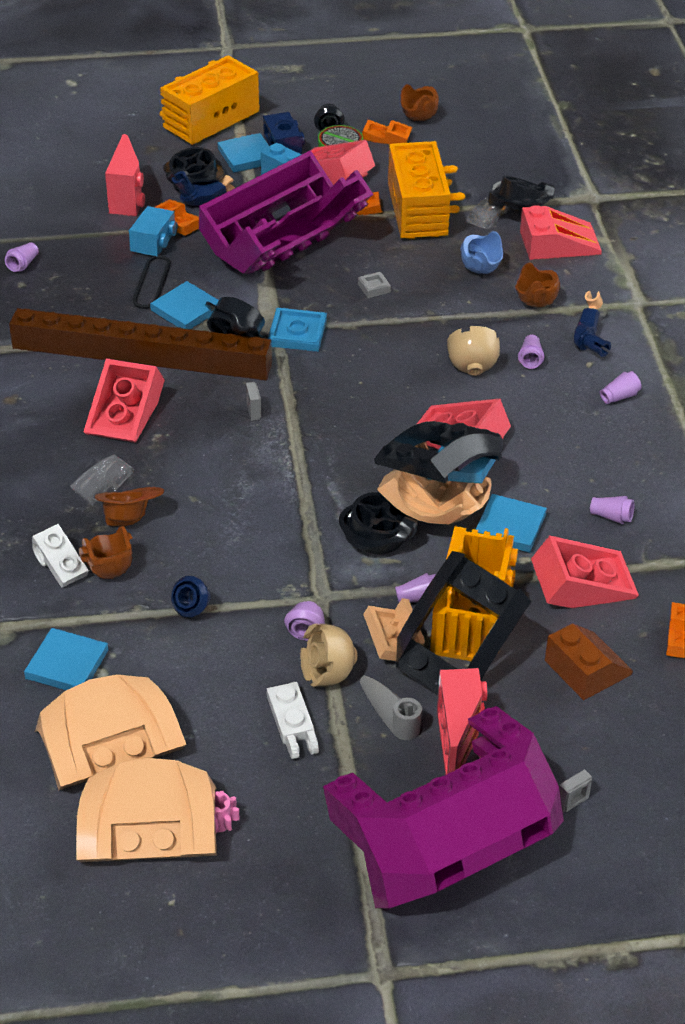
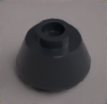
M334 104L322 105L314 116V124L319 131L334 125H344L345 121L344 114Z

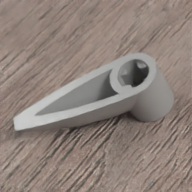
M363 675L360 679V684L370 703L391 732L402 740H412L418 737L421 732L422 706L420 702L413 698H401L382 683Z

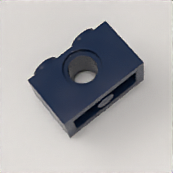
M290 112L263 116V135L268 145L271 146L274 143H278L302 155V146L305 145L304 134L299 131L298 123L296 120H293Z

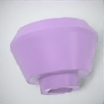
M306 601L294 606L287 613L284 622L292 636L308 641V639L303 638L308 627L314 623L325 624L322 609L316 603Z

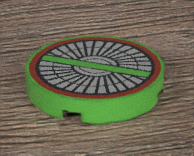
M334 125L323 129L319 133L318 147L361 141L363 136L359 130L353 127Z

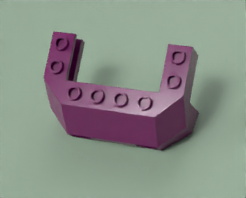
M310 150L199 206V230L215 255L241 273H254L259 269H262L264 272L276 264L274 261L278 259L281 262L287 260L294 254L293 251L298 249L301 252L312 245L311 242L316 239L317 242L324 240L330 235V230L343 221L347 223L358 215L357 212L368 205L366 201L373 193L358 170H355L346 180L342 177L333 185ZM288 205L291 211L287 212L277 222L272 213Z
M494 706L468 718L469 725L484 735L472 741L473 751L481 757L480 759L466 763L459 769L442 777L434 778L431 782L412 791L405 792L398 798L386 802L353 772L348 775H342L335 781L323 786L330 821L364 852L375 908H392L434 894L552 835L564 821L559 785L533 732L500 708Z

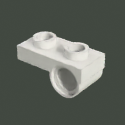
M59 524L32 536V548L37 560L42 566H48L61 588L88 576V568L82 562Z

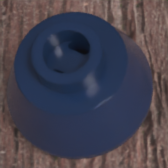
M195 576L180 578L172 588L171 603L175 611L181 616H198L210 603L211 595L208 587L201 579Z

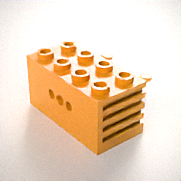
M228 55L217 61H209V65L188 75L176 77L175 81L160 87L161 96L164 97L161 99V104L164 106L162 111L159 112L160 117L165 121L163 127L193 145L259 112L258 71Z
M436 141L389 144L388 187L400 238L413 239L416 237L447 236L449 234V213H458L460 211V207L450 205V201L465 199V194L462 192L450 193L449 186L452 185V180L446 179L445 173H456L458 168L454 165H442Z
M455 526L447 558L452 551L464 553L467 559L511 587L514 586L516 570L511 569V566L516 567L518 549L513 548L514 536L509 535V529H504L502 537L500 533L492 536L487 531H484V534L478 533V530L472 529V532H467L466 528ZM448 586L433 609L430 651L437 656L472 661L498 618L479 605L473 604L471 600L455 591L452 586Z

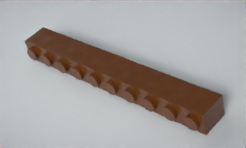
M20 308L16 309L9 323L13 349L99 360L112 359L156 367L266 381L272 366V339L239 336Z

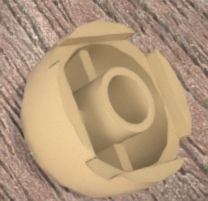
M471 326L470 331L461 333V329H458L451 333L447 339L450 361L455 368L472 376L480 375L495 365L500 354L499 337L497 338L494 330L487 327Z
M318 623L310 625L303 637L308 639L307 648H301L300 653L301 668L305 680L310 681L312 679L313 683L311 686L313 687L332 686L344 681L357 661V649L354 647L353 641L346 631L335 625Z

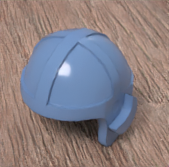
M492 231L486 236H467L461 245V259L464 267L478 274L493 272L503 259L500 235Z

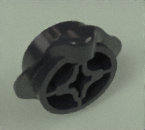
M191 147L181 150L173 155L170 161L163 166L167 180L174 185L177 191L179 189L172 181L177 172H185L193 185L202 186L218 181L225 175L221 162L215 158L213 152L202 147Z
M504 175L500 186L489 192L488 203L490 206L498 208L507 206L522 212V207L543 206L550 199H553L555 187L545 182L537 185L521 178Z
M222 297L216 305L208 301L205 303V306L212 311L207 321V326L211 332L264 338L260 335V332L265 325V320L261 313L250 304L234 297Z
M380 492L361 495L355 500L353 505L346 507L339 516V525L345 534L346 540L354 547L374 554H386L397 550L403 542L413 538L418 529L416 519L398 510Z

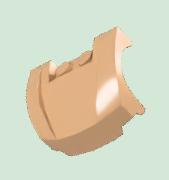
M426 442L415 446L429 450ZM393 469V471L384 476L377 490L394 507L416 520L426 523L450 525L464 520L481 509L489 499L492 484L489 477H485L482 483L454 481L443 483Z
M111 675L90 679L64 691L40 712L35 732L38 731L48 752L58 790L86 782L89 777L118 763L144 758H157L181 750L186 745L176 715L165 694L148 677Z
M155 758L118 763L89 777L82 791L77 813L76 860L79 862L217 856L215 829V790L217 788L206 771L177 760Z

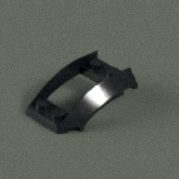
M435 421L423 422L406 429L387 443L374 458V461L377 465L446 483L448 481V474L453 470L459 472L465 466L481 457L499 461L502 458L503 439L499 433L467 426L464 423L450 425ZM430 441V443L444 446L445 448L440 452L415 446Z
M456 551L450 553L432 579L397 637L396 668L436 695H438L440 670L457 668L414 640L448 586H452L455 591L498 618L467 668H479L480 680L484 677L525 610L532 603L520 588L516 590L465 557L466 554Z

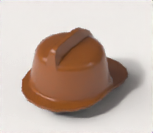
M145 487L123 492H105L95 495V499L103 503L107 525L128 526L141 520L145 515L148 500L161 496L164 493V489L160 487Z

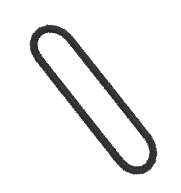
M163 255L152 256L146 261L133 297V304L138 308H150V304H139L136 299L148 266L154 259H164L167 262L154 301L159 298L170 267V259Z

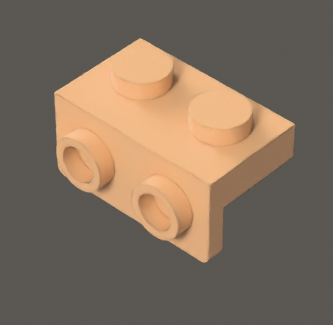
M402 598L395 610L368 606L363 615L379 659L396 661L397 637L413 611L409 599ZM420 630L414 641L423 646L425 640Z

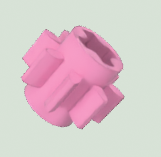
M221 790L220 792H215L216 834L226 830L231 831L232 821L240 819L239 808H237L236 797H229Z

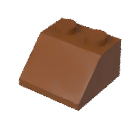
M572 623L548 636L545 662L583 701L631 676L633 670L591 630Z

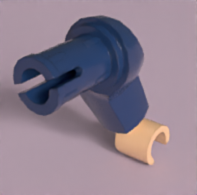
M183 171L177 172L174 175L175 177L172 178L173 183L181 192L180 199L189 206L203 205L235 188L229 184L234 179L228 175H224L219 181L204 186L193 185Z
M587 291L585 299L589 308H584L574 332V344L580 350L589 349L599 356L605 357L608 352L601 347L603 346L610 350L611 343L596 335L600 312L597 309L602 307L603 300L599 291L594 299H592L591 292Z

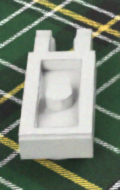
M293 682L266 688L267 699L283 744L287 746L291 759L299 758L300 749L296 742L299 740H306L307 748L311 755L319 753L314 727L298 683Z

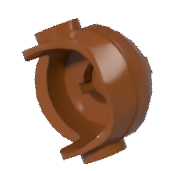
M405 84L401 91V106L404 114L409 119L419 122L435 116L439 104V96L436 89L432 86L413 89L411 85Z
M530 262L523 266L515 288L520 300L525 305L542 308L551 305L558 296L560 280L555 271L538 270Z
M120 526L114 534L96 535L90 540L82 538V547L79 548L80 558L83 563H87L92 573L97 577L105 579L119 577L131 565L133 552L130 539H133V537L126 531L124 526Z

